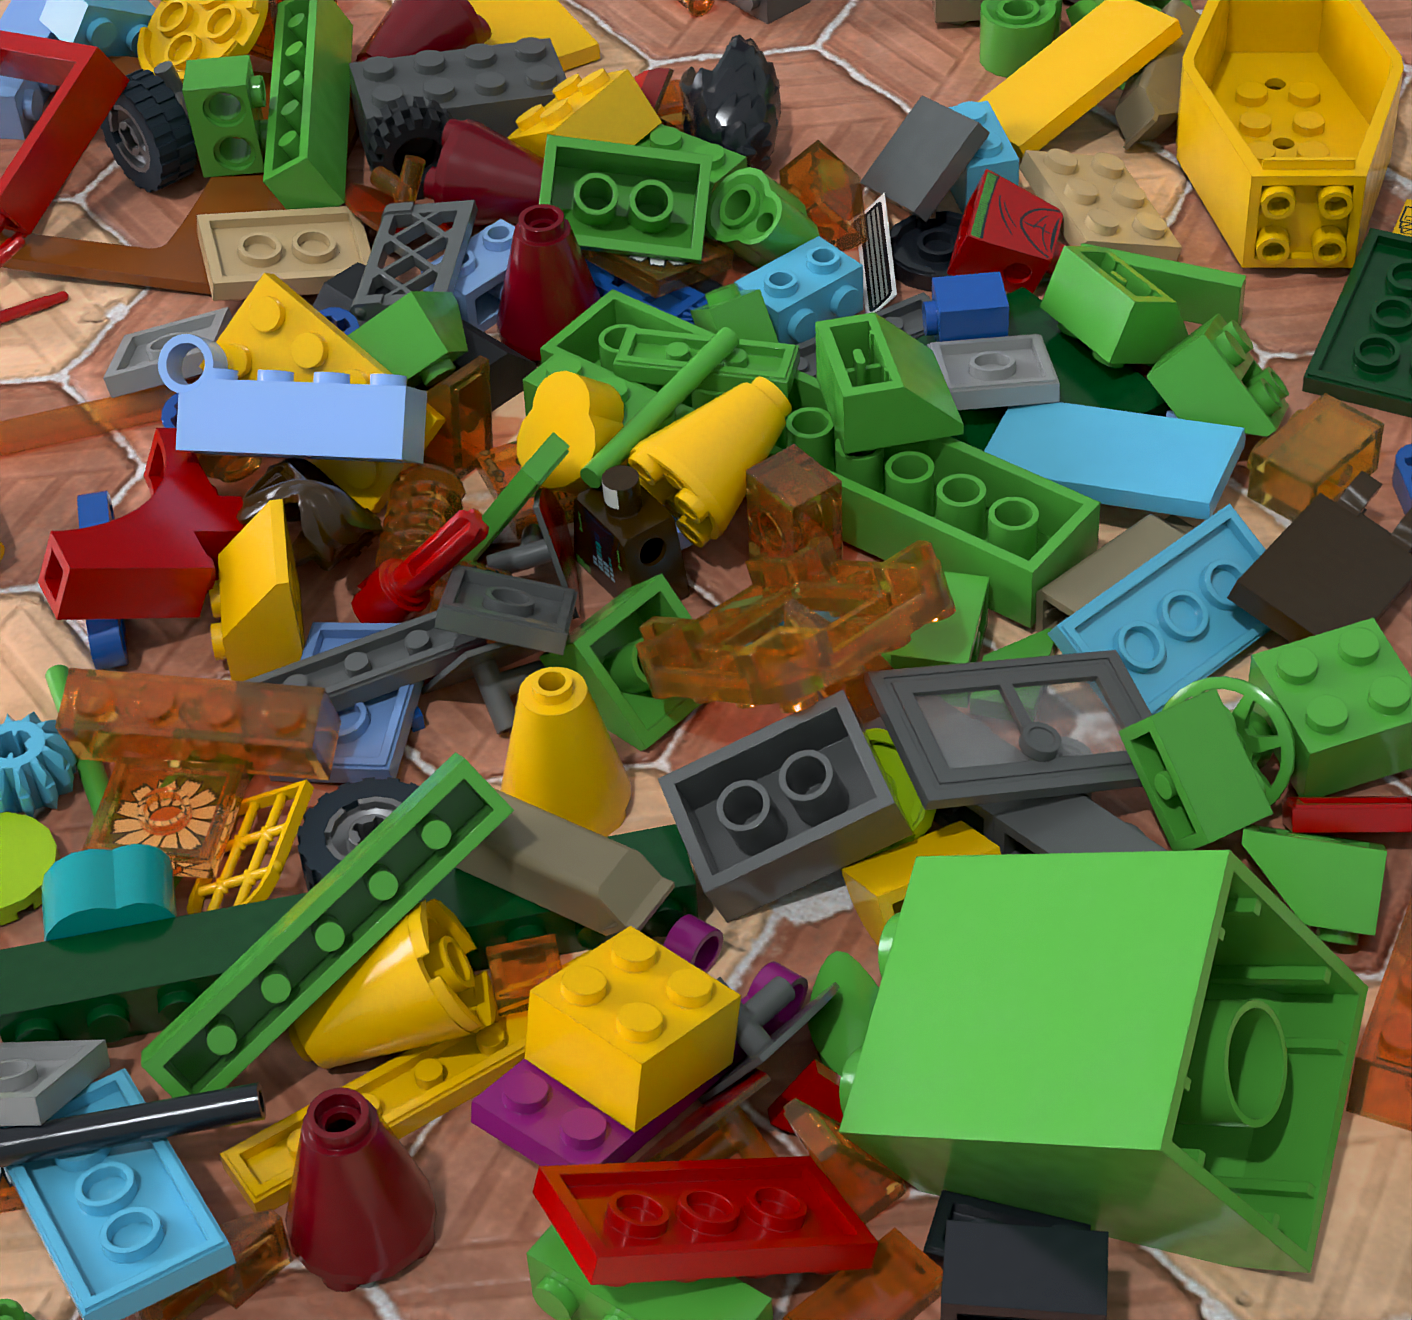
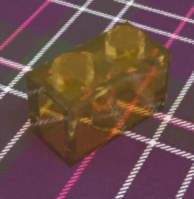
M1324 393L1306 409L1297 410L1287 424L1270 438H1263L1254 446L1247 461V468L1250 470L1247 497L1292 522L1320 492L1336 503L1361 471L1371 475L1378 469L1385 424Z

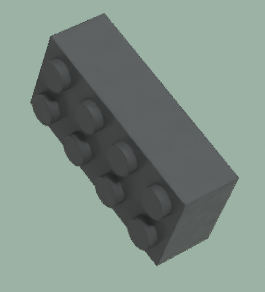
M527 37L513 43L497 45L473 44L465 49L441 52L424 50L416 55L394 58L375 56L362 62L349 63L353 117L363 149L366 146L364 141L365 131H371L369 126L371 118L375 116L382 120L383 116L380 109L388 104L392 111L398 109L396 100L405 97L408 106H413L414 96L423 97L426 106H428L431 99L438 102L441 109L446 108L453 119L478 121L507 138L519 128L515 122L519 116L536 105L542 104L543 107L555 98L552 92L553 89L567 79L550 38ZM426 137L411 139L402 144L395 155L397 158L404 160L418 158L432 147L433 140ZM367 159V162H368L370 171L372 172L371 166H370L369 161H368V159Z

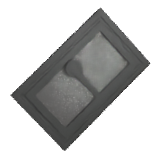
M1116 650L869 671L864 673L866 687L925 810L1143 787L1118 731L1152 716Z

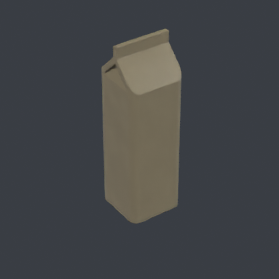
M1171 0L1160 12L1178 19L1184 34L1127 80L1117 105L1115 117L1126 140L1123 146L1126 150L1136 142L1150 141L1157 138L1178 118L1183 55L1201 14L1180 0Z
M1150 513L1037 591V633L1047 628L1053 629L1195 527L1176 515H1170L1162 519Z
M495 789L497 793L514 811L455 867L605 936L623 931L629 926L641 931L675 887V883L662 877L639 851Z

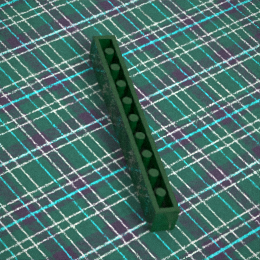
M676 824L607 837L639 851L662 877L675 883L673 890L640 932L650 938L667 937L674 924L683 916L692 914L699 918L696 881L688 852ZM454 868L420 900L426 899V902L432 899L440 900L459 919L477 948L465 954L473 972L517 963H532L543 958L593 950L620 933L617 932L605 936L457 868ZM307 893L1 949L0 1036L2 1042L105 1040L106 1043H112L123 1038L163 1031Z

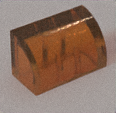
M819 140L815 141L779 170L780 185L795 195L805 205L807 215L818 226L821 238L841 251L850 250L867 241L862 185L860 183L861 177Z

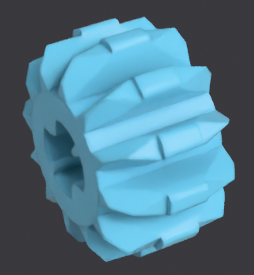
M32 712L22 720L15 721L7 713L5 722L0 724V813L24 812L27 816L33 817L35 810L43 806L57 809L59 795L73 791V774L77 772L75 767L77 759L73 745L68 743L64 731L59 728L56 720L42 722L35 712Z

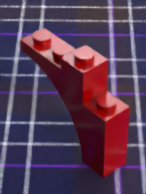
M156 428L143 475L151 494L148 501L123 517L103 524L80 529L50 532L38 583L57 620L200 618L206 594L209 593V590L213 589L215 580H219L218 554L246 526L241 525L236 518L237 513L243 506V499L241 496H219L216 487L210 483L200 466L196 453L176 450L177 428Z

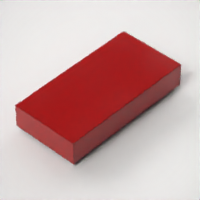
M1412 796L1286 797V800H1282V823L1292 833L1412 832Z

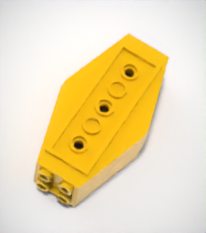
M1207 0L1183 55L1175 146L1176 158L1242 268H1352L1360 252L1391 159L1404 70L1401 54L1361 0Z

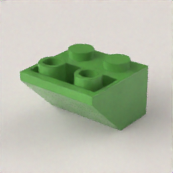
M1088 246L1063 247L1040 308L1058 321L1057 327L1060 331L1080 339L1093 350L1092 356L1097 361L1114 368H1122L1125 364H1145L1153 367L1166 351L1188 336L1177 302L1106 247Z
M875 312L815 322L817 381L844 454L872 451L878 448L919 441H932L937 438L964 434V424L932 349Z
M1220 313L1166 351L1146 376L1178 419L1245 428V434L1268 437L1278 429L1289 407V404L1284 399L1289 396V392L1281 378L1270 367L1264 370L1261 369L1249 353L1254 347L1246 332L1234 320L1227 324Z

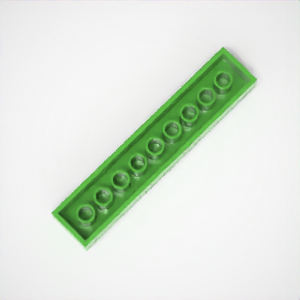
M612 289L540 348L541 362L544 363L557 351L562 350L614 374L613 363L627 327L714 336L715 334ZM799 370L796 372L788 397L792 406V412L785 418L786 425L746 496L911 573H913L915 567L989 577L988 609L1029 628L1036 622L1037 591L1098 549L1101 502L950 436L937 438L932 441H919L878 448L872 451L844 454L817 378ZM631 382L655 394L665 386ZM695 389L680 405L694 411L726 392Z

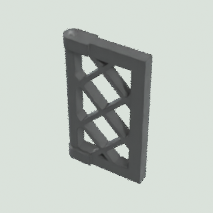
M475 200L427 204L403 202L386 205L356 297L352 302L350 313L359 321H369L409 292L421 291L433 283L435 285L432 292L454 293L478 213ZM454 222L452 228L446 232L437 227L442 223ZM407 227L395 234L397 228ZM425 233L434 238L414 251L406 246V244ZM445 249L442 262L433 265L427 260ZM396 252L402 256V258L384 267L389 254ZM415 266L423 271V273L403 285L395 280L396 277ZM383 285L391 290L386 295L375 294L376 289Z

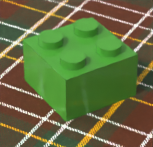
M1374 618L1251 655L1248 682L1269 694L1282 708L1290 723L1295 738L1296 752L1294 771L1290 782L1299 797L1326 796L1412 768V677ZM1255 702L1252 711L1261 715L1268 722L1273 735H1278L1270 716ZM1278 747L1273 749V753L1280 763L1281 748Z

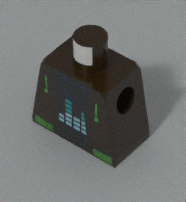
M626 465L611 467L603 473L600 487H591L577 495L574 499L575 560L613 598L617 597L624 590L659 574H663L680 601L690 596L675 520L671 512L640 484L637 470Z

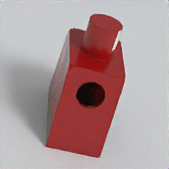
M986 169L965 207L947 274L956 276L1000 272L1006 292L1011 293L1021 287H1025L1031 293H1034L1045 273L1053 275L1063 247L1068 246L1057 241L1063 219L1062 212L1059 208Z

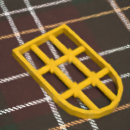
M307 779L227 804L224 811L226 813L224 815L226 818L224 819H227V821L218 825L217 829L221 831L217 832L218 835L213 839L214 842L209 847L190 893L187 905L188 915L200 913L205 896L212 894L213 896L207 911L219 909L224 895L229 893V889L239 886L241 887L233 906L268 899L281 876L314 787ZM294 799L285 823L277 825L286 801ZM273 805L265 826L261 827V831L249 834L258 810ZM245 814L238 834L234 835V839L229 840L238 816ZM280 836L268 867L260 869L269 843L274 841V837ZM258 843L248 869L244 870V874L232 877L242 851L246 850V846ZM231 851L221 876L216 879V882L211 883L222 854ZM261 880L258 887L249 896L252 887L257 884V881Z

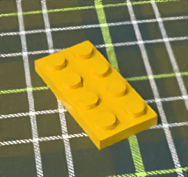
M263 273L216 341L226 354L228 369L239 371L238 380H257L258 370L294 372V382H313L314 372H337L350 374V384L370 385V374H392L280 278L270 273ZM203 360L199 366L203 371L205 367V360ZM428 403L426 405L424 450L447 420ZM307 459L363 508H368L372 513H379L415 464Z

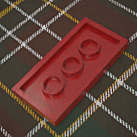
M811 1156L539 1166L532 1191L590 1285L621 1287L629 1283L674 1280L691 1283L706 1278L744 1276L760 1279L774 1274L812 1272L827 1275L842 1270L871 1269L879 1244Z

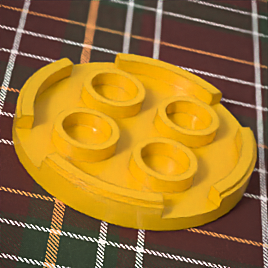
M161 0L148 26L140 28L137 54L143 71L148 69L155 75L154 68L158 64L171 61L183 83L187 60L247 55L263 29L269 0Z

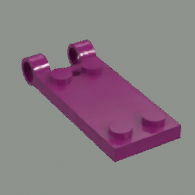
M687 914L674 924L663 946L700 970L708 973L720 955L723 946V933L694 915ZM775 961L768 963L759 971L748 990L747 996L741 999V1002L745 1004L776 976L786 979L792 985L795 991V998L763 1026V1029L769 1036L799 1012L808 990L806 978ZM735 1041L732 1064L635 1133L526 1059L520 1061L472 1100L471 1123L539 1166L624 1163L743 1060L747 1054Z

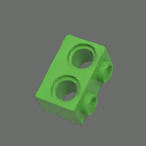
M250 55L187 60L182 92L203 177L263 173L268 119L263 118L261 107L266 106V91L262 75L254 76Z

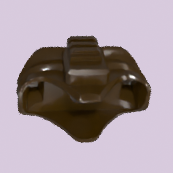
M295 457L269 466L266 473L247 491L243 498V506L236 516L241 525H246L270 500L283 499L287 522L301 521L302 526L301 532L292 544L296 568L313 559L323 570L330 571L345 557L348 560L353 556L357 558L362 553L360 551L365 546L368 548L373 544L372 539L384 534L381 525L382 521L368 508L363 509L314 464L305 459Z

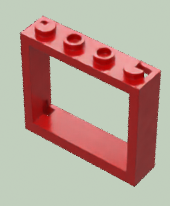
M0 30L1 76L60 86L0 178V233L7 229L30 235L130 80L97 46Z

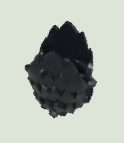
M739 34L731 38L723 56L712 71L702 67L696 73L695 69L691 66L683 73L679 81L680 95L684 107L682 109L683 131L691 136L718 144L725 149L746 156L747 168L751 167L764 172L771 165L770 156L775 151V140L781 117L780 84L773 62H767L763 52L753 39L745 40Z

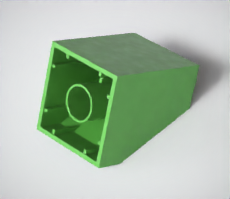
M1231 850L916 856L901 912L896 913L888 920L880 937L878 963L882 980L864 1044L849 1056L841 1074L839 1097L843 1118L839 1133L921 1192L940 1196L941 1191L946 1190L1091 1225V1230L1108 1231L1109 1238L1225 1266L1310 1273L1368 986Z

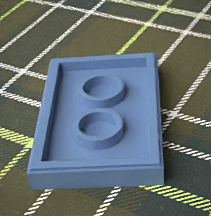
M313 622L300 660L401 623ZM424 680L412 685L402 686L398 690L371 700L356 703L352 707L325 717L320 716L314 721L295 728L279 731L274 737L265 764L270 780L299 782L307 779L309 782L356 783L363 781L362 778H396Z

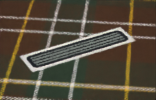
M885 192L855 219L860 264L863 265L865 314L881 310L897 295Z

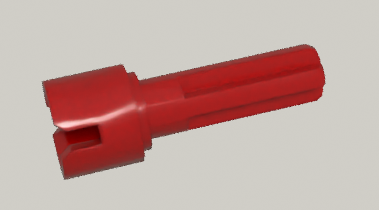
M474 508L469 511L459 510L405 560L391 558L380 564L356 586L359 592L354 596L351 605L358 620L361 623H404L414 619L430 602L429 588L487 537L489 526L482 520V513Z

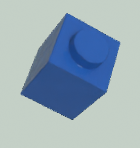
M989 272L933 277L932 301H924L922 303L925 336L934 335L936 342L1008 336L1009 304L1001 273Z

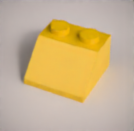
M283 499L270 500L218 554L219 580H216L213 589L209 590L213 617H221V622L212 623L210 626L214 656L216 661L227 659L232 684L240 683L300 661L305 647L301 588Z

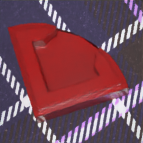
M814 1059L767 1109L770 1123L782 1130L803 1135H819L839 1131L843 1118L839 1097L841 1076Z

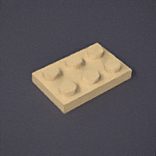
M1057 148L1050 149L1048 152L1025 151L1019 169L1037 197L1059 208L1062 212L1063 219L1060 232L1070 246H1081L1082 243L1177 261L1182 246L1120 158L1105 152L1096 153L1095 156L1071 154L1068 151Z
M347 206L197 215V235L213 301H239L246 299L263 273L275 274L299 295L319 294L324 282L357 262L366 265L371 253L363 222Z

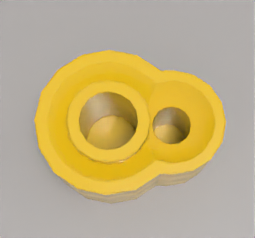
M569 371L554 372L546 377L536 390L533 408L522 421L517 436V457L521 467L525 465L554 432L570 446L567 449L569 453L541 486L578 495L591 488L581 478L580 471L624 427V403L619 392L610 384ZM628 458L621 465L627 466Z

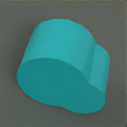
M130 844L113 850L88 849L74 852L56 861L44 874L42 883L44 941L177 917L173 866L170 857L161 849L151 845Z

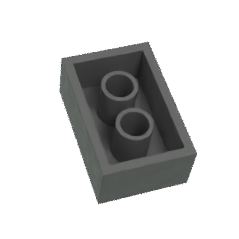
M844 690L658 778L704 894L727 923L913 835L863 723Z

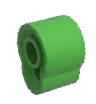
M983 0L980 11L979 56L980 63L985 70L996 76L1008 78L1060 37L1062 0Z
M751 167L739 169L724 178L714 190L707 204L706 227L709 234L717 242L753 267L761 268L820 236L818 226L808 217L805 205L795 195L759 169Z

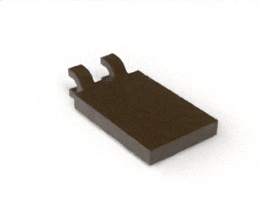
M1361 471L1336 503L1320 492L1236 581L1227 599L1291 643L1370 618H1374L1378 622L1412 582V508L1406 513L1392 533L1364 515L1367 511L1365 507L1378 493L1383 484L1364 471Z

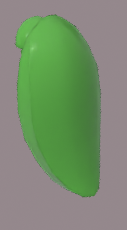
M835 951L827 956L819 970L810 1002L834 982L840 988L828 1003L808 1021V1027L822 1063L841 1076L849 1056L864 1044L879 987L857 960L846 952Z

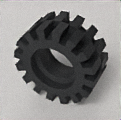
M414 96L413 106H408L404 97L396 100L398 109L392 111L388 104L380 109L383 116L382 120L375 116L369 121L371 131H365L364 134L366 144L364 149L374 177L378 184L381 183L383 190L389 194L395 190L397 197L405 200L407 199L408 192L411 191L415 200L424 199L423 190L426 174L431 167H437L443 148L442 133L446 123L452 117L446 108L442 110L440 104L432 99L428 106H426L423 97ZM426 137L433 140L432 147L418 158L404 160L397 158L395 155L398 148L411 139Z

